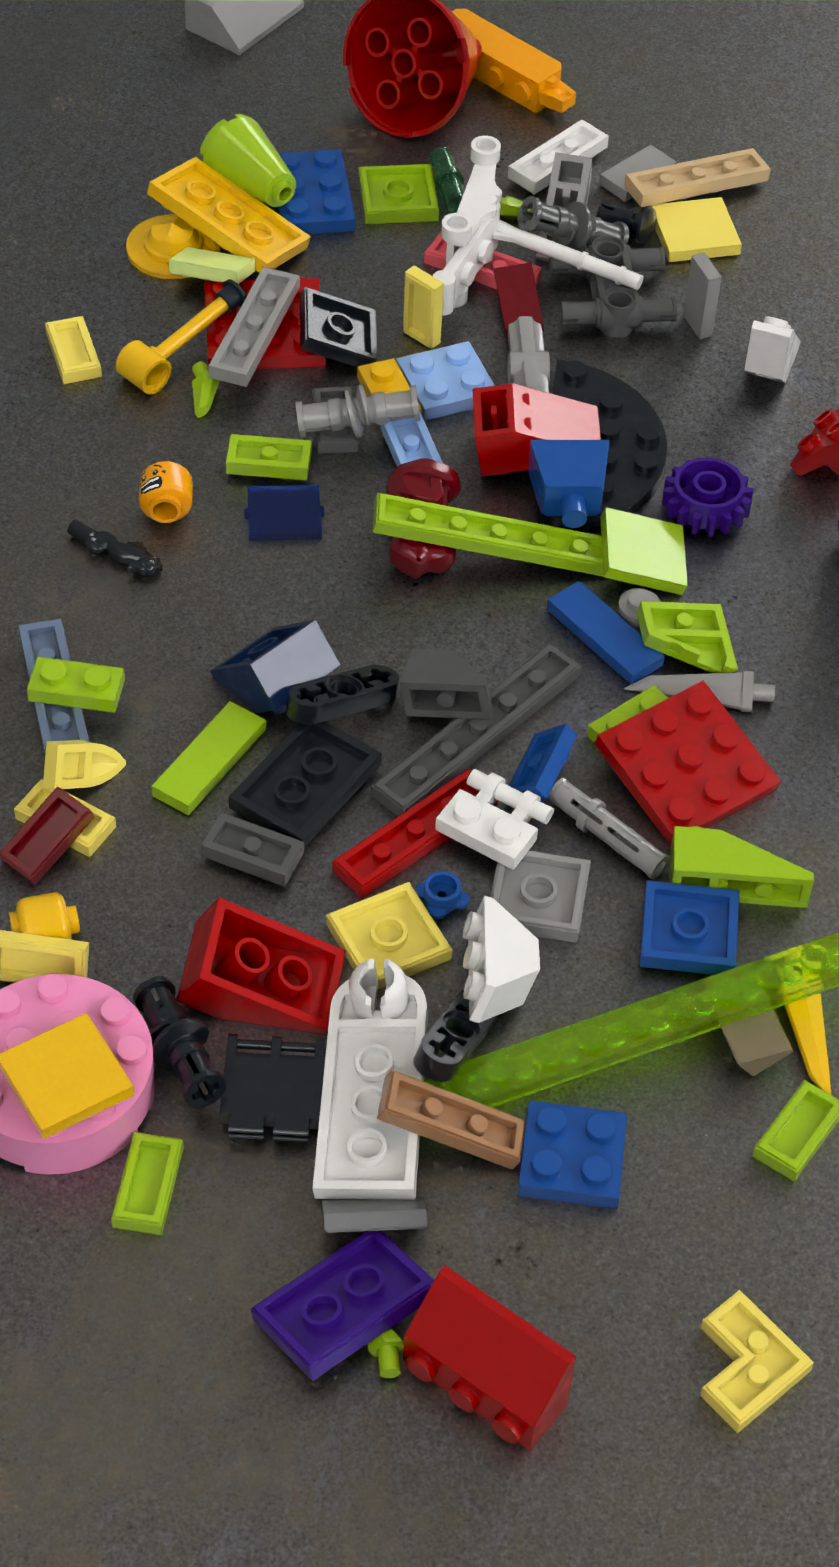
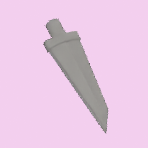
M753 671L651 675L623 688L642 693L655 685L670 698L704 680L725 708L741 710V712H752L753 701L774 702L775 685L754 683Z

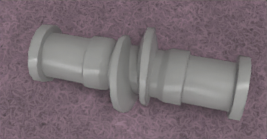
M361 384L357 386L355 398H352L349 391L345 390L346 399L334 398L328 399L327 402L302 405V401L295 402L300 438L307 437V433L331 429L332 431H339L346 427H351L356 438H361L364 425L388 424L389 421L414 418L415 422L421 421L416 385L410 386V390L385 394L384 392H377L366 396Z

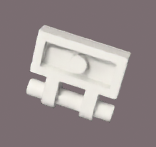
M474 769L468 777L467 785L479 790V793L473 796L459 789L437 816L435 830L514 870L537 840L538 828L528 824L531 818L547 824L554 813V808L540 802L541 797L528 790L522 793L505 784L506 781L503 777L493 772L487 775ZM498 800L514 808V811L509 814L493 806V804Z

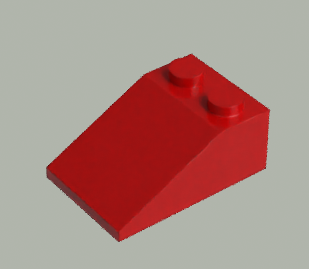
M219 897L195 922L176 1000L181 1004L218 1019L325 1035L328 1033L331 1001L338 989L346 950Z

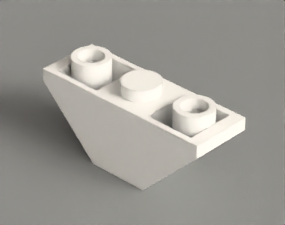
M765 316L764 323L753 321L744 371L748 374L786 383L801 343L794 333V329H791L787 321L770 316Z
M484 895L477 912L471 911L468 914L463 929V938L468 940L463 968L469 969L463 997L469 1000V1021L477 1023L523 1005L540 971L539 939L494 898Z

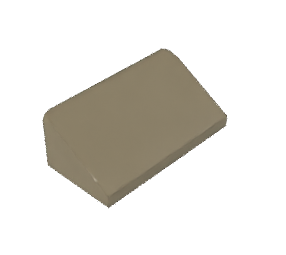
M756 973L715 983L704 989L737 1064L750 1075L755 1076L794 1052Z

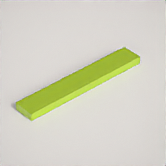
M378 492L374 500L373 533L604 577L602 537L600 535Z

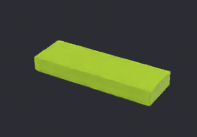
M229 701L151 786L152 796L189 816L266 731V719Z

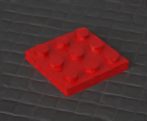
M300 277V288L256 369L326 367V357L300 349L299 297L305 287L320 292L319 278ZM243 280L239 283L246 296L256 280ZM204 281L205 307L215 300V294L224 288V283ZM238 306L231 313H223L206 327L208 365L241 307Z
M704 680L600 733L594 743L670 847L674 826L708 828L773 793L781 783L780 779Z

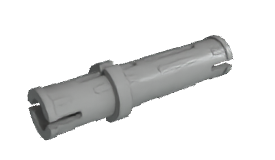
M565 777L558 780L551 788L547 800L576 820V827L581 831L593 833L618 854L645 872L652 880L664 871L669 863L670 856L661 852L634 829L607 811L606 804L602 800L590 798L572 785ZM578 805H582L584 808H586L588 811H590L592 814H594L596 817L602 820V824L600 825L587 814H585L583 811H581L578 808ZM614 832L619 833L639 848V852L634 851L614 836Z

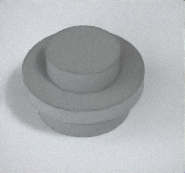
M635 588L621 595L618 610L622 618L630 626L640 628L636 610L641 601L660 602L658 596L653 592L642 588Z

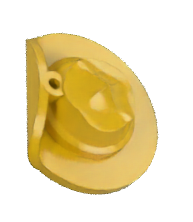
M176 214L160 215L141 222L130 232L126 241L127 256L132 265L139 271L160 279L176 280L190 278L172 274L169 271V259L186 247L220 252V246L199 230L191 227L189 223Z

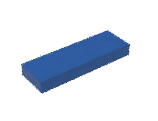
M582 582L574 583L547 600V610L630 685L663 666L665 655L644 646L641 634Z

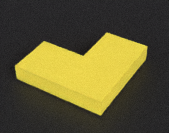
M740 1290L702 1320L701 1329L733 1362L702 1387L700 1396L737 1434L812 1370L814 1362Z

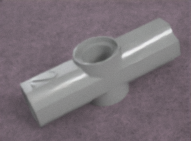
M520 316L515 322L508 324V384L514 383L549 393L550 356L548 351H544L541 324L534 321L532 316Z

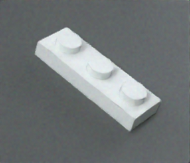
M580 120L509 165L508 178L535 195L550 184L555 152L592 158L608 148L609 136L586 121Z

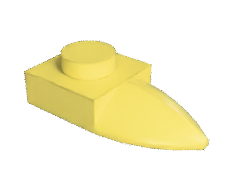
M85 740L47 741L43 786L53 790L57 786L61 789L97 786L117 775L126 766V760L116 750L104 744Z

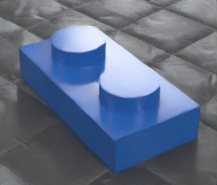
M567 723L534 734L509 784L510 787L522 793L528 790L540 796V802L547 799L561 768L570 757L569 751L577 737V734Z

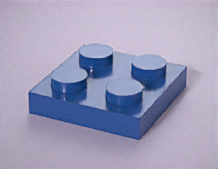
M647 880L644 895L639 967L734 977L737 955L739 890Z
M529 1100L517 1196L618 1209L627 1113Z

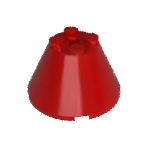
M367 0L355 13L344 40L343 66H347L351 84L348 90L359 111L378 129L388 134L405 138L427 135L443 127L459 109L476 73L482 47L468 27L440 0Z

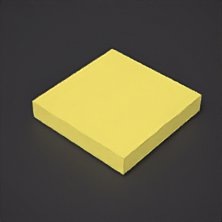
M722 197L661 203L650 206L656 211L655 230L664 248L668 262L691 260L693 255L705 253L708 258L740 255L742 243Z
M410 882L326 914V925L339 947L346 950L345 957L353 970L366 960L375 959L378 989L386 986L383 969L384 959H389L400 966L408 977L452 959V948Z

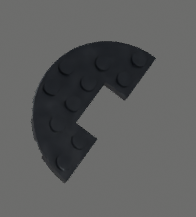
M557 359L553 394L598 407L601 440H609L601 513L597 516H587V521L583 526L578 528L566 527L562 522V516H545L541 513L539 506L536 523L588 533V529L601 526L600 517L605 507L636 514L637 507L647 498L651 499L660 486L665 470L667 457L666 434L662 422L653 407L638 391L609 373L585 365L580 361Z

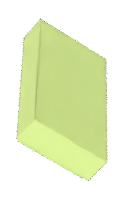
M186 247L169 259V271L176 275L221 283L231 279L239 284L255 272V258Z

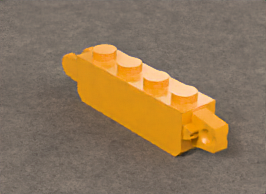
M467 9L451 11L468 27L474 38L481 44L482 53L479 57L474 78L534 113H538L544 108L563 113L569 107L575 105L576 91L561 81V62Z

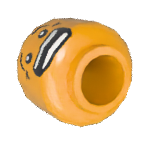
M159 461L149 465L143 470L139 479L138 499L140 509L146 516L160 523H171L182 519L189 513L193 502L191 474L185 467L170 461Z

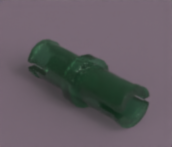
M438 147L430 153V163L435 172L434 183L436 189L443 195L448 213H457L464 194V178L462 172L455 166L452 151L447 147Z

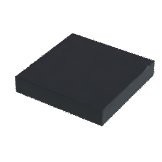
M305 287L299 297L300 349L355 367L378 362L376 310Z

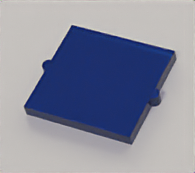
M319 485L247 486L248 508L244 509V517L249 521V541L322 539L321 517L324 516V507L320 506Z

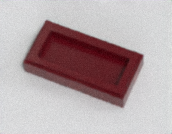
M532 263L494 268V278L506 338H508V324L515 322L520 316H532L534 321L541 324L544 332Z
M57 786L0 851V860L35 886L95 816L89 808Z

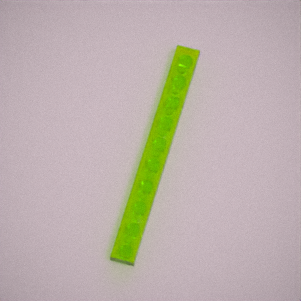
M839 932L467 1060L450 1081L436 1082L424 1077V1082L493 1108L710 1032L722 1026L839 986Z

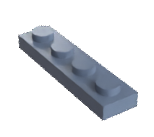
M61 618L18 625L29 681L37 656L71 661ZM34 702L44 754L46 753L47 741L85 740L89 742L82 708Z

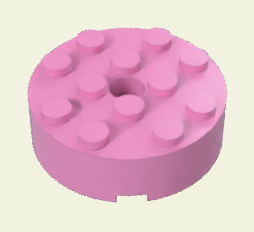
M48 974L27 978L0 989V1053L87 1012L134 1086V1096L43 1140L0 1070V1158L24 1166L25 1172L65 1174L98 1165L116 1155L132 1141L133 1133L138 1132V1127L146 1117L148 1110L152 1109L155 1097V1069L153 1046L148 1026L143 1016L129 999L104 983L76 975Z

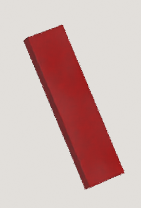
M469 769L465 770L333 860L332 872L363 899L450 839V837L435 830L436 818L459 789L473 796L479 793V790L467 785L471 771ZM498 800L493 804V806L496 807L498 805Z

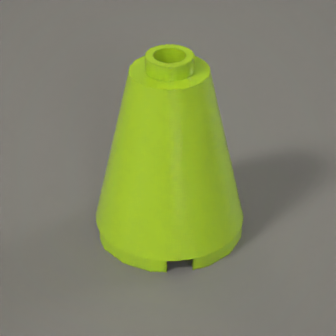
M235 114L237 118L230 121L222 119L217 122L207 133L201 145L200 154L203 156V162L264 204L271 207H280L289 202L296 189V180L258 122L244 114Z

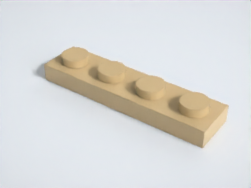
M754 148L628 173L625 177L624 187L640 207H646L765 182L769 179L771 168Z

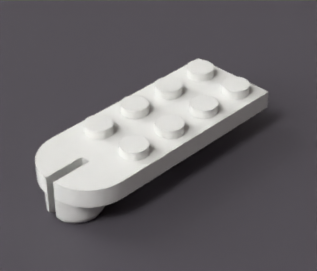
M368 959L359 964L352 972L350 979L337 989L331 1001L312 1187L315 1199H416L420 1135L378 1120L377 1115L384 1078L391 1069L424 1082V1076L416 1070L413 1059L422 1038L427 1033L428 1009L426 997L420 985L412 978L406 976L400 966L389 959H384L383 969L386 990L385 995L381 997V1010H376L378 976L375 959Z

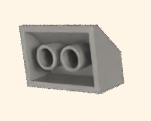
M184 0L186 30L239 56L304 8L303 0Z

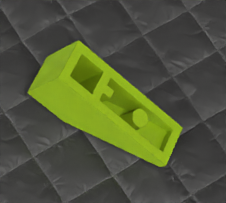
M674 826L670 849L669 883L739 890V903L799 908L808 907L814 883L813 872L721 829H708L699 826Z

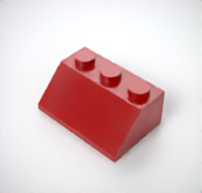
M444 1265L438 1272L404 1335L403 1361H405L411 1373L424 1382L433 1381L448 1392L450 1399L460 1409L468 1413L475 1411L491 1423L493 1430L503 1440L511 1444L518 1442L529 1451L534 1448L568 1405L576 1356Z

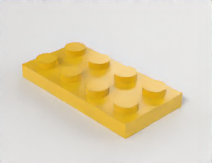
M196 156L149 183L147 195L189 223L191 227L212 239L222 249L229 251L233 255L255 258V271L259 273L263 267L277 268L308 248L311 239L310 235Z

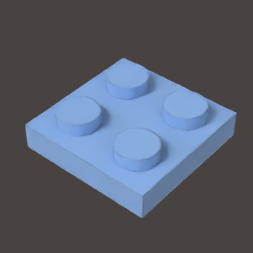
M469 341L396 358V362L409 387L416 385L418 403L422 409L421 415L424 421L472 410V389L495 386Z

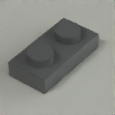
M220 812L201 844L202 857L284 887L304 854L303 841Z

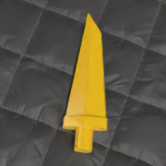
M789 953L783 957L786 973H779L774 977L776 988L779 989L809 1078L818 1088L831 1095L819 976L805 973L800 953Z

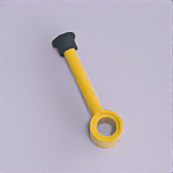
M231 279L226 280L223 284L224 288L215 294V300L157 347H149L140 340L128 343L117 357L116 371L144 393L149 395L157 393L166 385L171 376L172 366L167 359L223 313H231L238 306L241 307L247 297L244 290Z

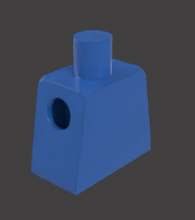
M531 440L528 474L542 514L545 516H562V522L566 527L578 528L586 523L587 516H597L601 513L609 440Z

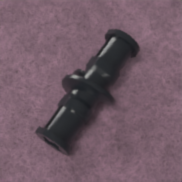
M155 976L141 983L133 994L135 1006L139 1011L145 1013L149 1020L154 1063L160 1068L172 1069L176 1077H179L183 1085V1098L189 1106L200 1108L211 1105L220 1099L227 1086L224 1076L212 1067L209 1054L203 1046L208 1039V1027L203 1020L188 1017L184 1008L178 1004L175 998V986L169 978ZM151 988L156 990L160 998L158 1001L154 999L150 991ZM202 1082L208 1091L207 1095L203 1094L199 1086Z

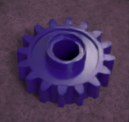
M696 458L685 461L680 467L675 466L672 469V476H666L662 506L667 507V518L678 517L677 524L692 526V534H696L700 529H706L708 536H713L715 529H720L723 533L729 534L731 524L740 528L743 525V519L749 518L753 488L747 487L749 478L743 476L738 468L732 464L716 458Z

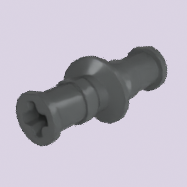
M529 196L523 201L518 212V225L520 229L528 232L533 229L543 231L547 235L553 236L554 242L580 251L585 245H592V242L600 236L617 237L626 245L629 239V229L626 223L620 221L610 223L603 221L599 217L592 216L588 207L582 202L574 201L565 207L550 206L541 203L539 198Z

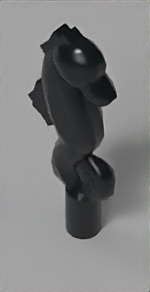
M77 519L73 520L68 526V534L82 541L90 552L99 554L107 550L112 559L127 565L129 573L151 576L162 571L163 565L160 562V558H156L149 553L143 542L127 541V544L118 542L112 533L107 531L97 532Z

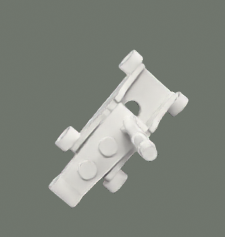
M478 136L472 140L470 159L475 165L457 213H450L442 219L441 237L447 242L446 267L444 270L433 274V277L444 283L442 316L449 315L453 312L454 308L466 304L468 300V286L472 284L481 267L492 261L499 240L512 242L573 265L580 271L586 270L612 280L617 285L622 284L635 290L640 288L643 282V275L627 270L625 266L619 267L590 256L588 252L577 251L500 220L501 205L499 202L502 199V190L496 185L495 172L496 164L500 160L501 143L491 136Z

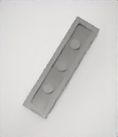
M267 267L262 268L208 365L209 378L247 387L300 288V275Z

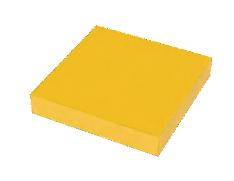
M87 1012L0 1053V1070L43 1140L134 1096L133 1084Z

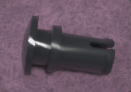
M604 201L599 206L596 217L606 222L620 221L626 223L629 229V237L636 236L637 242L640 244H645L649 241L656 223V211L653 207H647L642 211L638 207L628 209Z

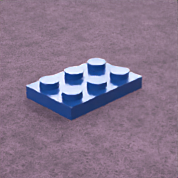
M341 149L279 153L296 180V189L289 202L276 207L277 213L307 234L355 231L356 219Z

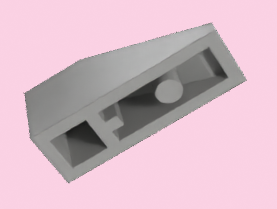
M555 152L546 200L547 205L565 207L567 204L576 201L582 202L587 206L592 179V158ZM540 231V237L554 241L553 236ZM539 252L536 253L537 260L549 261V256Z

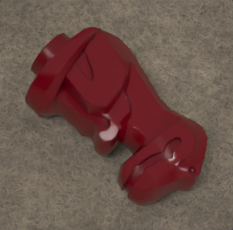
M428 458L400 464L390 474L386 483V494L445 506L454 501L461 492V482L458 473L447 464ZM393 537L389 546L388 557L391 564L399 571L413 578H418L428 572L444 573L448 571L455 562L456 549Z

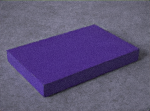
M366 1231L250 1308L253 1321L314 1381L419 1309L434 1279L382 1231Z

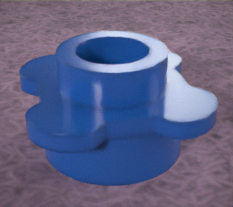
M434 872L426 878L425 882H421L415 887L417 895L424 901L428 907L429 914L434 919H442L446 916V913L456 908L465 909L469 905L470 897L468 893L461 891L459 878L450 872Z

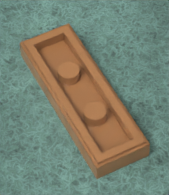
M392 1069L385 1076L377 1115L378 1120L511 1170L520 1163L526 1120Z

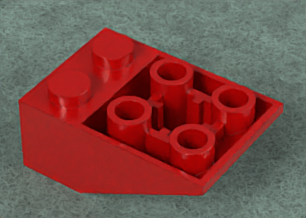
M514 383L472 389L474 435L481 476L505 475L510 472L528 470L531 440H601L597 406Z

